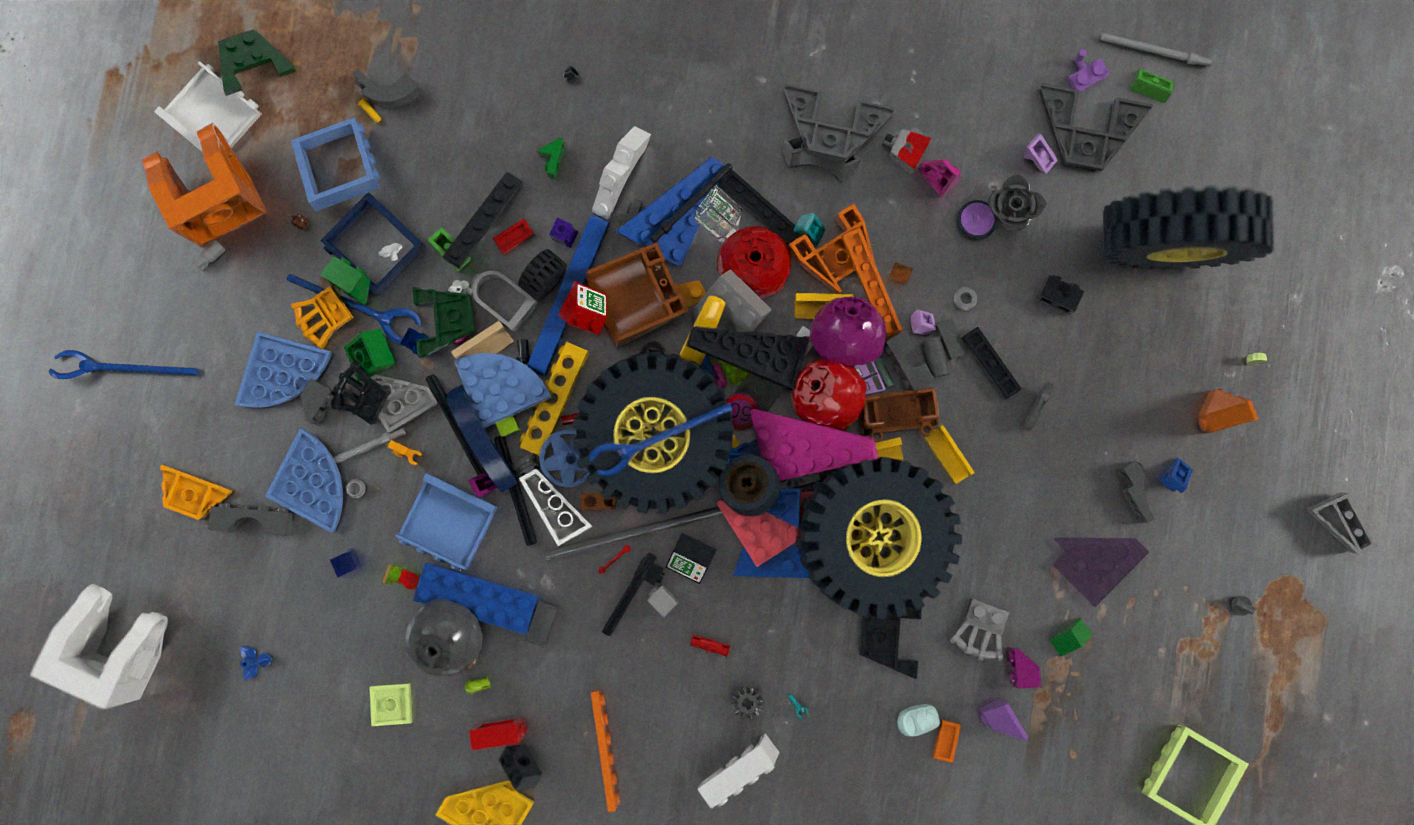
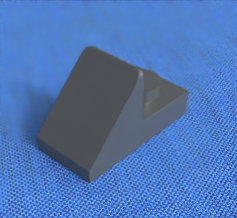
M635 198L634 202L629 204L627 210L629 216L614 211L620 226H623L642 210V200Z

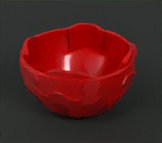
M748 226L740 228L730 234L723 242L717 257V271L719 276L731 269L761 299H765L780 292L785 286V282L791 272L792 259L790 250L778 234L765 227ZM757 252L761 255V259L754 262L750 259V254Z
M821 358L810 362L799 371L795 388L792 390V405L802 421L842 431L853 424L862 412L867 386L853 365L831 362ZM821 382L820 388L814 391V384Z

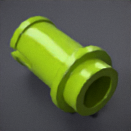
M489 677L473 681L469 679L468 682H465L466 693L473 695L474 692L491 689Z

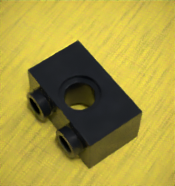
M1058 275L1047 276L1035 299L1069 315L1074 313L1084 291L1077 284L1062 281L1063 278ZM1057 289H1061L1064 292V297H1060L1057 294Z
M526 744L506 746L499 758L500 765L515 791L535 788L543 775Z

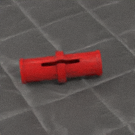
M693 634L690 644L691 647L706 650V653L710 654L712 652L725 657L728 656L731 646L714 641V638L708 639Z

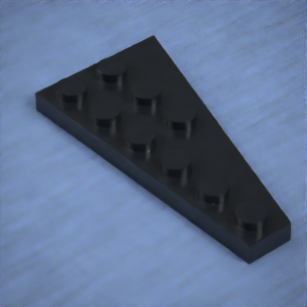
M694 326L691 329L686 346L788 390H793L810 337L776 335L775 333L752 331L740 332L730 329L718 330L717 328Z

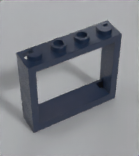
M368 192L320 241L325 245L324 249L331 256L335 254L338 259H341V257L352 263L351 267L355 269L356 265L334 244L373 206L414 245L377 285L369 279V292L371 294L375 292L380 295L419 256L426 246Z

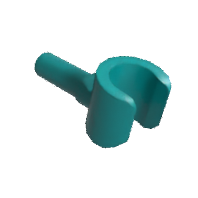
M790 694L788 698L795 706L799 720L803 721L800 714L802 712H806L808 716L810 714L807 708L801 707L793 695Z

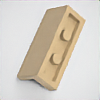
M499 320L451 351L455 359L479 353L497 354L513 344L514 340Z

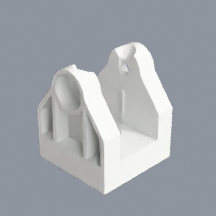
M91 584L83 590L73 606L52 629L30 676L102 709L139 700L161 656L164 631L168 619L166 616L155 612L150 614L142 613L109 658L102 656L96 652L107 631L112 593L98 585Z

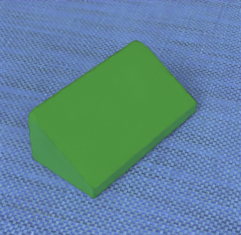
M1139 68L1131 90L1166 103L1172 94L1174 82Z

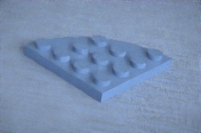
M257 331L234 405L265 408L277 406L298 397L310 379L316 381L319 379L330 360L332 352Z
M479 353L454 360L467 396L484 428L552 398L548 388L539 376L528 366L511 357L494 353Z
M300 428L265 497L333 533L339 523L343 506L341 476L332 455L323 443L304 428Z

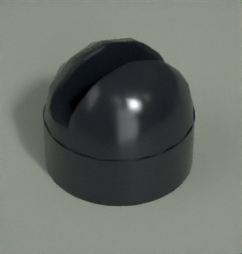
M569 65L565 69L563 77H567V82L571 83L576 81L580 74L573 66Z

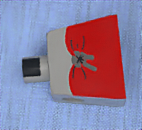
M902 129L898 137L887 133L883 143L892 147L888 157L908 173L913 174L932 138Z

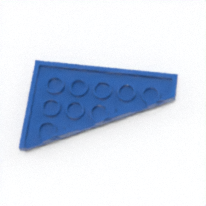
M713 157L708 158L702 165L695 168L693 172L673 185L671 189L664 192L636 216L629 219L628 222L616 230V233L643 248L654 244L649 237L659 229L658 226L674 215L725 164ZM721 180L672 226V230L667 235L664 234L656 241L666 261L681 267L706 214L700 206L713 190H717Z

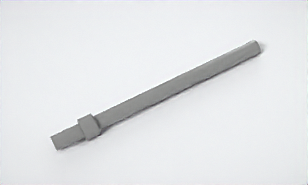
M1102 33L1100 41L1183 60L1191 65L1199 64L1210 67L1212 59L1200 57L1192 52L1189 54L1105 33Z
M403 427L391 433H383L381 437L336 455L333 459L337 464L382 444L387 445L390 440L393 441L406 435V430Z

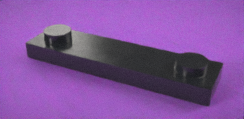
M976 327L961 338L1004 400H1007L1022 389L979 327Z

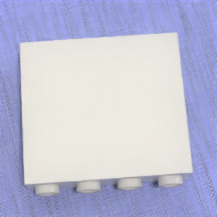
M199 61L198 64L202 67L165 109L159 106L154 112L201 152L202 148L197 131L211 123H214L219 128L232 148L262 115L257 110L259 106L251 99L248 101L244 99L243 96L245 94L242 91L225 96L222 75L219 78L216 75L217 71L209 64L205 66Z

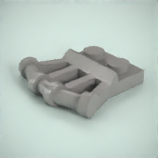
M971 599L963 623L948 641L952 644L955 643L968 656L971 654L977 656L979 660L996 659L997 661H1002L1001 636L1004 632L1009 612ZM971 625L972 629L968 641L965 643L959 637ZM980 628L985 630L980 648L977 649L973 647V643ZM991 633L995 634V651H986Z

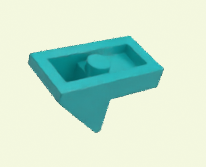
M809 213L800 216L793 231L801 235L806 234L811 243L818 246L826 229L816 214Z

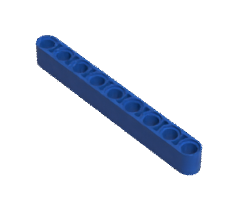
M591 215L527 365L538 374L546 376L568 326V323L558 314L574 282L577 281L585 285L586 271L592 269L608 231L610 222L594 215Z

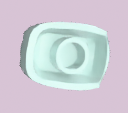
M930 704L908 707L900 711L897 719L899 731L905 736H918L937 728L940 724L937 710Z

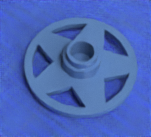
M560 430L550 435L543 443L539 454L540 468L544 476L551 483L560 487H575L585 482L590 473L586 467L580 468L577 459L581 455L579 449H574L573 440L567 443L559 436L562 434L577 435L576 431ZM550 443L554 454L544 460L545 450ZM559 470L562 482L555 480L548 471ZM576 470L587 471L581 479L573 482Z

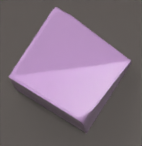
M917 310L910 316L913 333L929 336L936 330L933 314Z

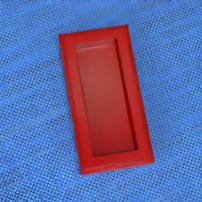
M522 219L492 239L501 253L505 255L535 236L526 220Z

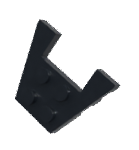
M909 607L905 609L907 615L896 617L892 614H887V619H878L870 614H867L866 617L862 616L859 655L917 679L918 661L898 659L901 618L921 620L922 608L915 610Z

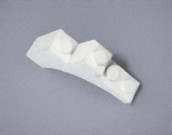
M634 126L618 142L613 159L603 170L592 213L606 220L610 219L631 171L646 150L651 136L650 133Z

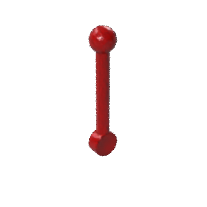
M625 545L623 550L606 565L599 567V574H604L606 569L624 553L630 552V546Z

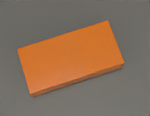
M941 719L933 759L953 763L961 724Z

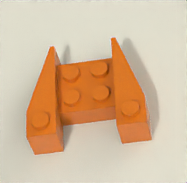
M853 203L839 212L835 219L843 230L842 234L860 227L874 260L865 221ZM806 234L790 243L788 248L798 265L834 294L842 292L837 282L855 272V268L842 240V234L818 249H815Z

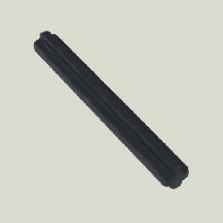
M647 553L606 622L602 632L607 636L612 635L657 558L654 554Z

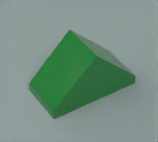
M1079 618L1049 639L1057 653L1063 656L1083 647L1093 634L1084 621Z

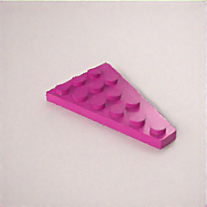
M758 409L750 410L761 458L773 466L780 481L878 458L874 438L863 437L858 434Z

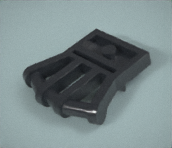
M354 360L350 363V367L339 375L340 380L333 388L335 394L334 403H332L331 408L350 411L353 415H357L372 425L376 423L390 391L371 379L362 365ZM357 372L365 384L363 385L351 376ZM348 383L359 390L360 395L357 396L345 388L346 384ZM342 395L353 401L355 405L342 404Z

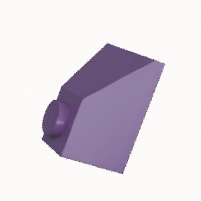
M998 698L979 710L982 714L980 719L985 727L989 726L995 731L1025 741L1029 739L1009 704Z

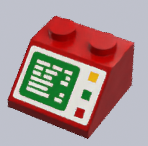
M575 281L558 316L570 325L599 335L607 319V294Z

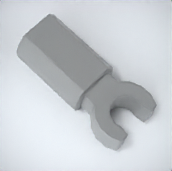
M214 240L202 252V256L198 257L192 264L203 271L210 262L213 263L226 249L218 241Z

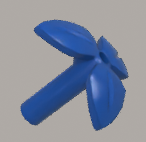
M249 646L240 647L241 656L245 659L240 663L241 667L244 668V680H249L258 673L257 664L267 667L272 661L269 654L262 653L256 658L255 649Z

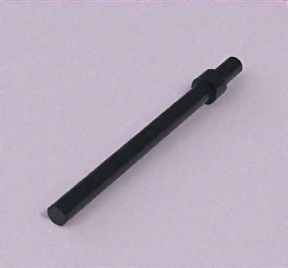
M727 163L667 221H663L658 226L659 229L649 239L655 243L664 234L667 235L672 230V226L733 169L732 165Z

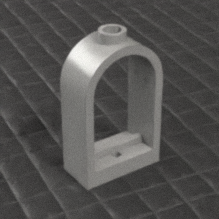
M498 271L477 273L472 279V292L477 303L514 333L538 305L534 298ZM492 278L501 279L526 298L508 322L481 301L480 288L485 281Z

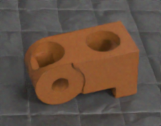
M580 493V511L616 509V498L613 496L607 500L600 493Z

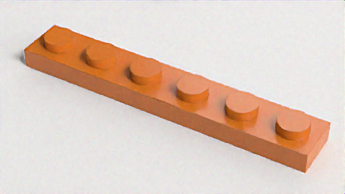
M857 227L842 234L841 237L868 302L877 309L886 326L885 339L902 330V327L860 227Z
M600 689L591 691V699L608 812H614L617 810V805H620V797L618 792L615 793L614 785H617L616 773H612L611 765H614L613 753H609L608 745H611L610 733H606L605 725H608L607 713L603 712V706L606 705L604 693L601 694Z

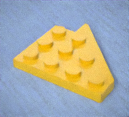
M508 779L447 796L437 811L436 816L451 825H521L535 801L515 791Z

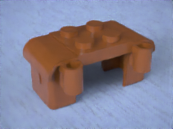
M930 387L916 391L909 390L867 396L863 410L859 415L862 435H869L870 438H874L873 435L877 434L879 439H874L875 443L882 440V433L919 429L921 436H929L933 432L932 426L939 425V410L935 389ZM923 428H927L929 432L925 433Z

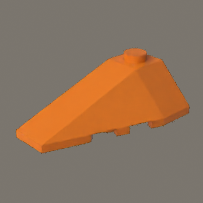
M1220 388L1208 392L1198 415L1199 426L1205 434L1258 420L1251 400L1241 396L1234 397L1231 392L1224 393L1223 389Z

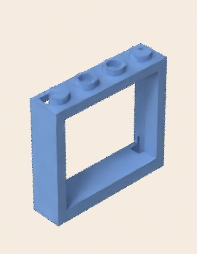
M355 117L291 140L308 202L315 211L380 188L378 182L380 175L373 166L376 162L372 153H369L371 146L368 139L364 137L366 131L363 124H359ZM354 133L367 176L318 194L306 150Z

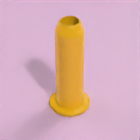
M363 98L358 102V106H361L374 122L379 123L381 121L380 116L367 102V98Z

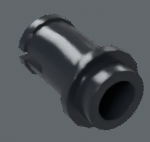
M528 339L516 341L518 353L516 360L523 364H528L531 357L529 356Z

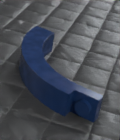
M463 385L453 388L446 394L448 406L476 457L502 493L518 483L515 474L484 428Z

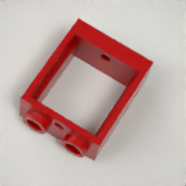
M522 718L475 725L469 730L471 751L520 743L525 738V734H527L526 722H523Z

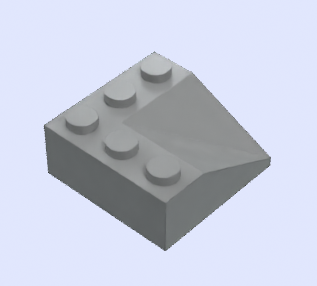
M730 269L718 278L689 315L696 321L707 297L716 296L726 303L716 327L718 330L730 329L740 332H753L772 309Z

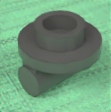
M1238 596L1232 601V610L1237 615L1244 616L1249 613L1253 614L1255 611V607L1252 606L1251 601L1245 596Z

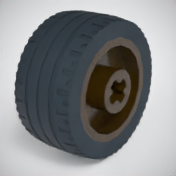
M747 454L736 457L727 463L720 475L719 489L724 502L733 511L744 516H758L769 511L777 502L780 495V480L776 470L768 461L759 456Z

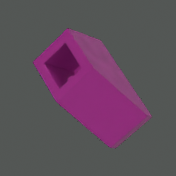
M1010 647L1008 662L1011 664L1012 672L1009 673V679L1013 687L1017 689L1041 687L1040 667L1018 648Z

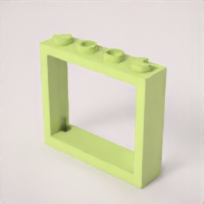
M1179 724L1175 732L1172 731V738L1169 743L1163 747L1161 758L1153 765L1152 774L1149 779L1145 780V786L1141 793L1195 825H1216L1249 764L1191 729ZM1188 736L1231 761L1199 820L1156 795Z

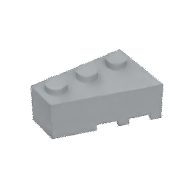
M1340 492L1305 509L1351 553L1361 554L1377 547L1349 493Z

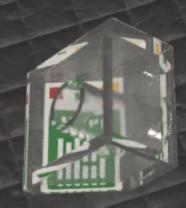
M715 185L698 206L694 219L712 237L722 243L737 231L743 209Z

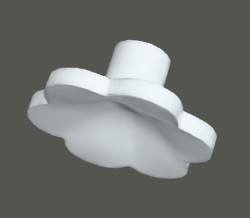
M393 243L383 247L378 254L383 257L389 256L391 261H395L398 259L397 253L402 249V245Z
M455 280L448 289L450 292L472 295V289L469 288L467 281L460 282Z

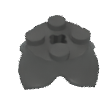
M1019 173L1009 177L1004 182L1002 188L992 192L988 199L992 213L1003 225L1014 231L1026 228L1029 221L1039 216L1047 205L1044 197L1038 192H1032L1028 180ZM1014 201L1015 205H1018L1019 207L1013 208L1011 204Z

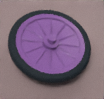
M972 200L961 207L957 222L960 230L967 237L983 239L995 230L997 217L992 213L987 202Z

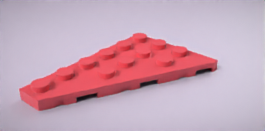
M813 491L801 492L800 518H803L805 511L801 507L804 498L810 499L814 493ZM724 500L716 502L756 567L794 544L796 538L800 537L801 530L768 513L758 516H744L733 511Z

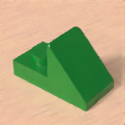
M558 138L537 150L539 157L550 159L546 161L545 171H547L548 177L552 179L557 178L565 148L563 138Z

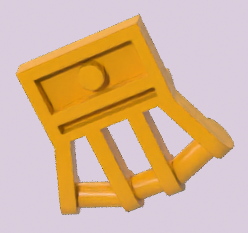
M333 286L327 287L310 300L290 304L291 309H294L295 324L303 331V337L309 339L317 345L316 348L320 349L326 347L327 341L334 331L354 318ZM314 304L315 309L303 316L301 308ZM320 314L323 319L309 328L307 322ZM327 325L328 328L320 339L315 335V332Z

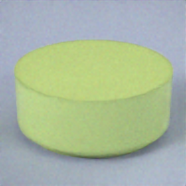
M1252 353L1246 356V364L1248 365L1267 362L1265 353Z

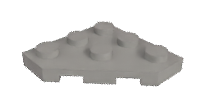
M377 374L370 377L390 391L379 415V419L388 433L399 429L439 404L429 387Z

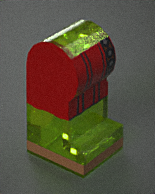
M388 564L381 582L392 585L393 581L403 584L405 588L413 590L417 589L421 575L400 566Z

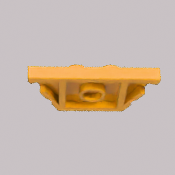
M162 464L160 466V471L163 472V482H161L163 507L194 519L203 520L210 513L211 506L217 507L218 503H221L233 491Z

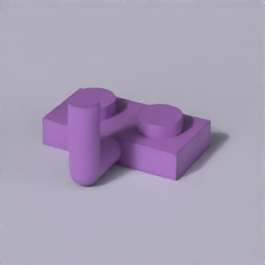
M1081 49L1074 58L1079 71L1067 79L1072 88L1079 90V93L1110 75L1101 58L1086 66L1082 60L1087 54L1085 49Z

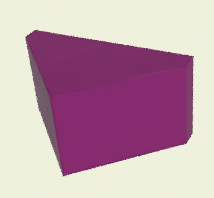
M487 472L468 480L477 498H483L498 490Z

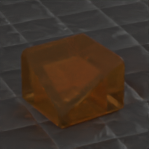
M895 262L888 279L906 285L913 268Z

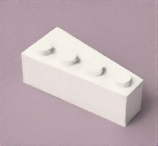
M537 469L519 478L557 547L592 528L591 524L580 515Z
M765 733L760 737V741L755 747L753 744L748 746L741 754L742 757L735 756L725 765L727 768L721 767L701 782L697 790L711 809L716 805L720 807L728 801L727 798L730 795H738L743 790V786L755 783L759 779L758 776L763 772L768 774L775 768L774 764L780 752Z

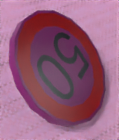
M746 393L730 395L726 401L727 404H731L733 409L731 418L734 429L746 430L751 428L754 424L750 410H759L758 403L752 396Z

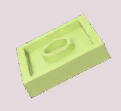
M410 683L370 686L371 726L412 723Z

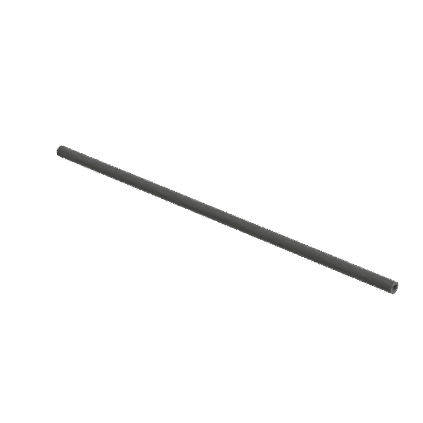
M815 482L792 488H800L801 492L812 491L811 487ZM717 506L545 550L544 555L546 560L723 514Z

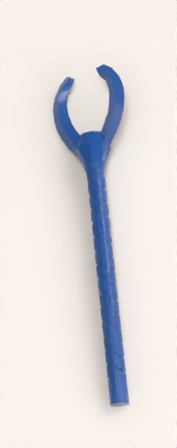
M292 274L287 276V281L314 291L317 294L325 289ZM339 295L346 306L375 318L386 336L393 342L408 344L413 341V337L402 338L398 336L389 325L392 323L394 316H407L412 318L415 324L419 326L421 321L414 311L406 308L376 311Z
M76 350L62 351L56 354L54 358L58 359L62 356L76 357L81 360L79 362V370L70 373H57L55 370L49 369V374L56 379H71L96 370L195 376L198 374L197 368L98 363L91 360L86 354Z
M728 403L636 444L601 445L591 452L589 460L592 462L596 455L604 451H619L622 460L617 466L607 471L597 470V474L601 476L615 475L627 466L630 459L638 451L732 411V406Z

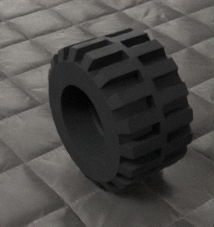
M546 249L536 255L526 266L520 276L518 286L536 301H539L550 294L558 285L566 272L567 264L551 250Z

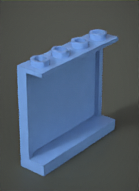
M426 473L423 478L425 482L399 534H395V537L399 538L398 542L409 547L411 544L417 547L416 551L424 555L427 552L434 555L433 559L438 562L444 563L446 561L450 563V567L461 572L462 569L468 570L498 506Z

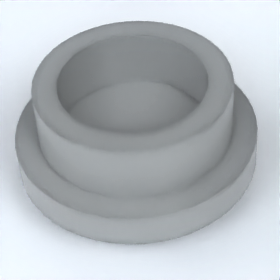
M358 479L351 480L346 485L347 495L354 499L362 497L366 491L365 484Z

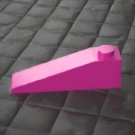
M947 159L924 161L917 169L941 197L962 179L960 171L955 166H952Z

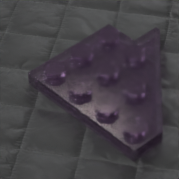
M1056 537L1054 540L1065 552L1052 565L1096 607L1149 551L1136 538Z

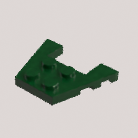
M254 29L218 41L225 96L242 91L241 85L235 76L237 73L272 62L279 77L296 72L294 65Z
M418 287L412 288L415 306L433 303L436 336L416 340L419 358H424L474 332L472 300L469 294L450 291L439 292L434 289L423 290Z

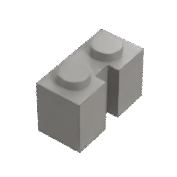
M656 585L648 593L650 598L647 601L663 617L679 602L663 585L660 588Z

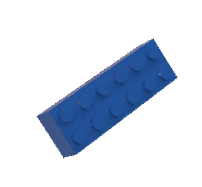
M429 562L424 564L413 601L426 604L428 601L435 599H445L463 605L479 621L526 635L528 634L540 595Z

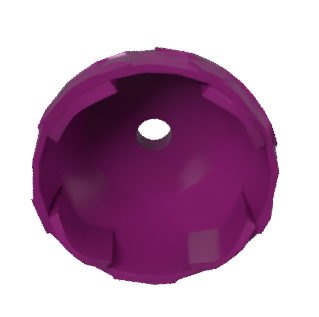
M851 296L835 298L831 302L826 303L812 321L810 341L817 353L831 362L845 365H865L876 360L884 351L886 338L884 320L877 309L866 299Z

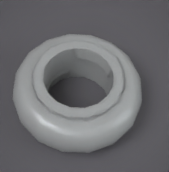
M960 288L954 294V303L960 310H971L977 303V295L971 288ZM962 294L969 295L971 299L969 304L962 303L960 299Z

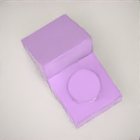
M1039 133L1029 143L1023 154V158L1033 160L1040 172L1045 174L1058 161Z

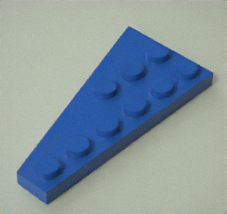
M795 542L758 567L755 566L743 547L733 576L809 578L808 575L810 574L800 562L802 550L797 547Z

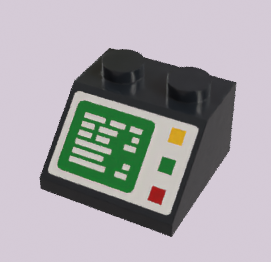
M681 533L665 568L700 584L717 549Z

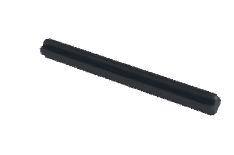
M436 375L428 376L426 381L476 474L486 473L459 428L446 401V394Z
M501 435L494 438L495 446L511 468L513 463L505 437ZM518 482L509 488L525 543L527 546L536 544L537 541Z

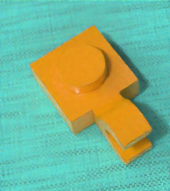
M392 440L389 442L388 448L393 449L392 454L401 458L403 455H406L412 465L419 464L413 458L415 455L423 456L422 452L414 451Z

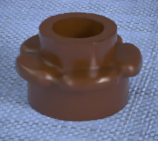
M297 214V216L292 215L291 224L295 227L305 230L309 226L308 218L301 214Z

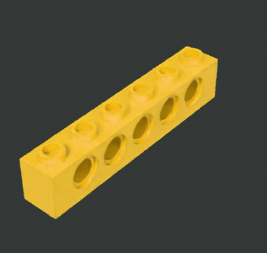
M566 342L565 346L562 345L558 352L559 360L557 363L554 362L551 367L550 373L552 375L550 380H546L544 383L551 395L556 394L558 396V400L554 404H550L546 400L535 405L536 412L534 416L531 415L527 422L528 430L526 433L523 432L519 440L520 448L539 456L543 443L555 432L589 355L588 350ZM566 360H573L571 368H564ZM559 377H565L566 379L563 386L556 385V380ZM543 412L550 413L548 421L543 422L541 420ZM536 429L542 430V437L539 439H534L533 432Z

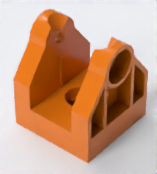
M214 123L197 131L204 160L214 177L213 181L189 192L169 160L162 158L158 151L142 159L148 188L168 228L200 247L267 213L247 171Z

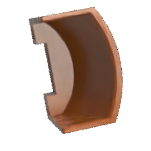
M657 242L586 271V285L607 294V319L604 327L616 349L689 312L682 295L679 294L664 262L665 258Z

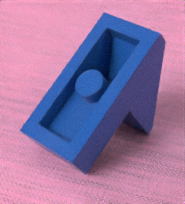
M1176 458L1161 476L1160 482L1171 491L1175 492L1177 490L1182 493L1187 489L1193 469L1181 459Z

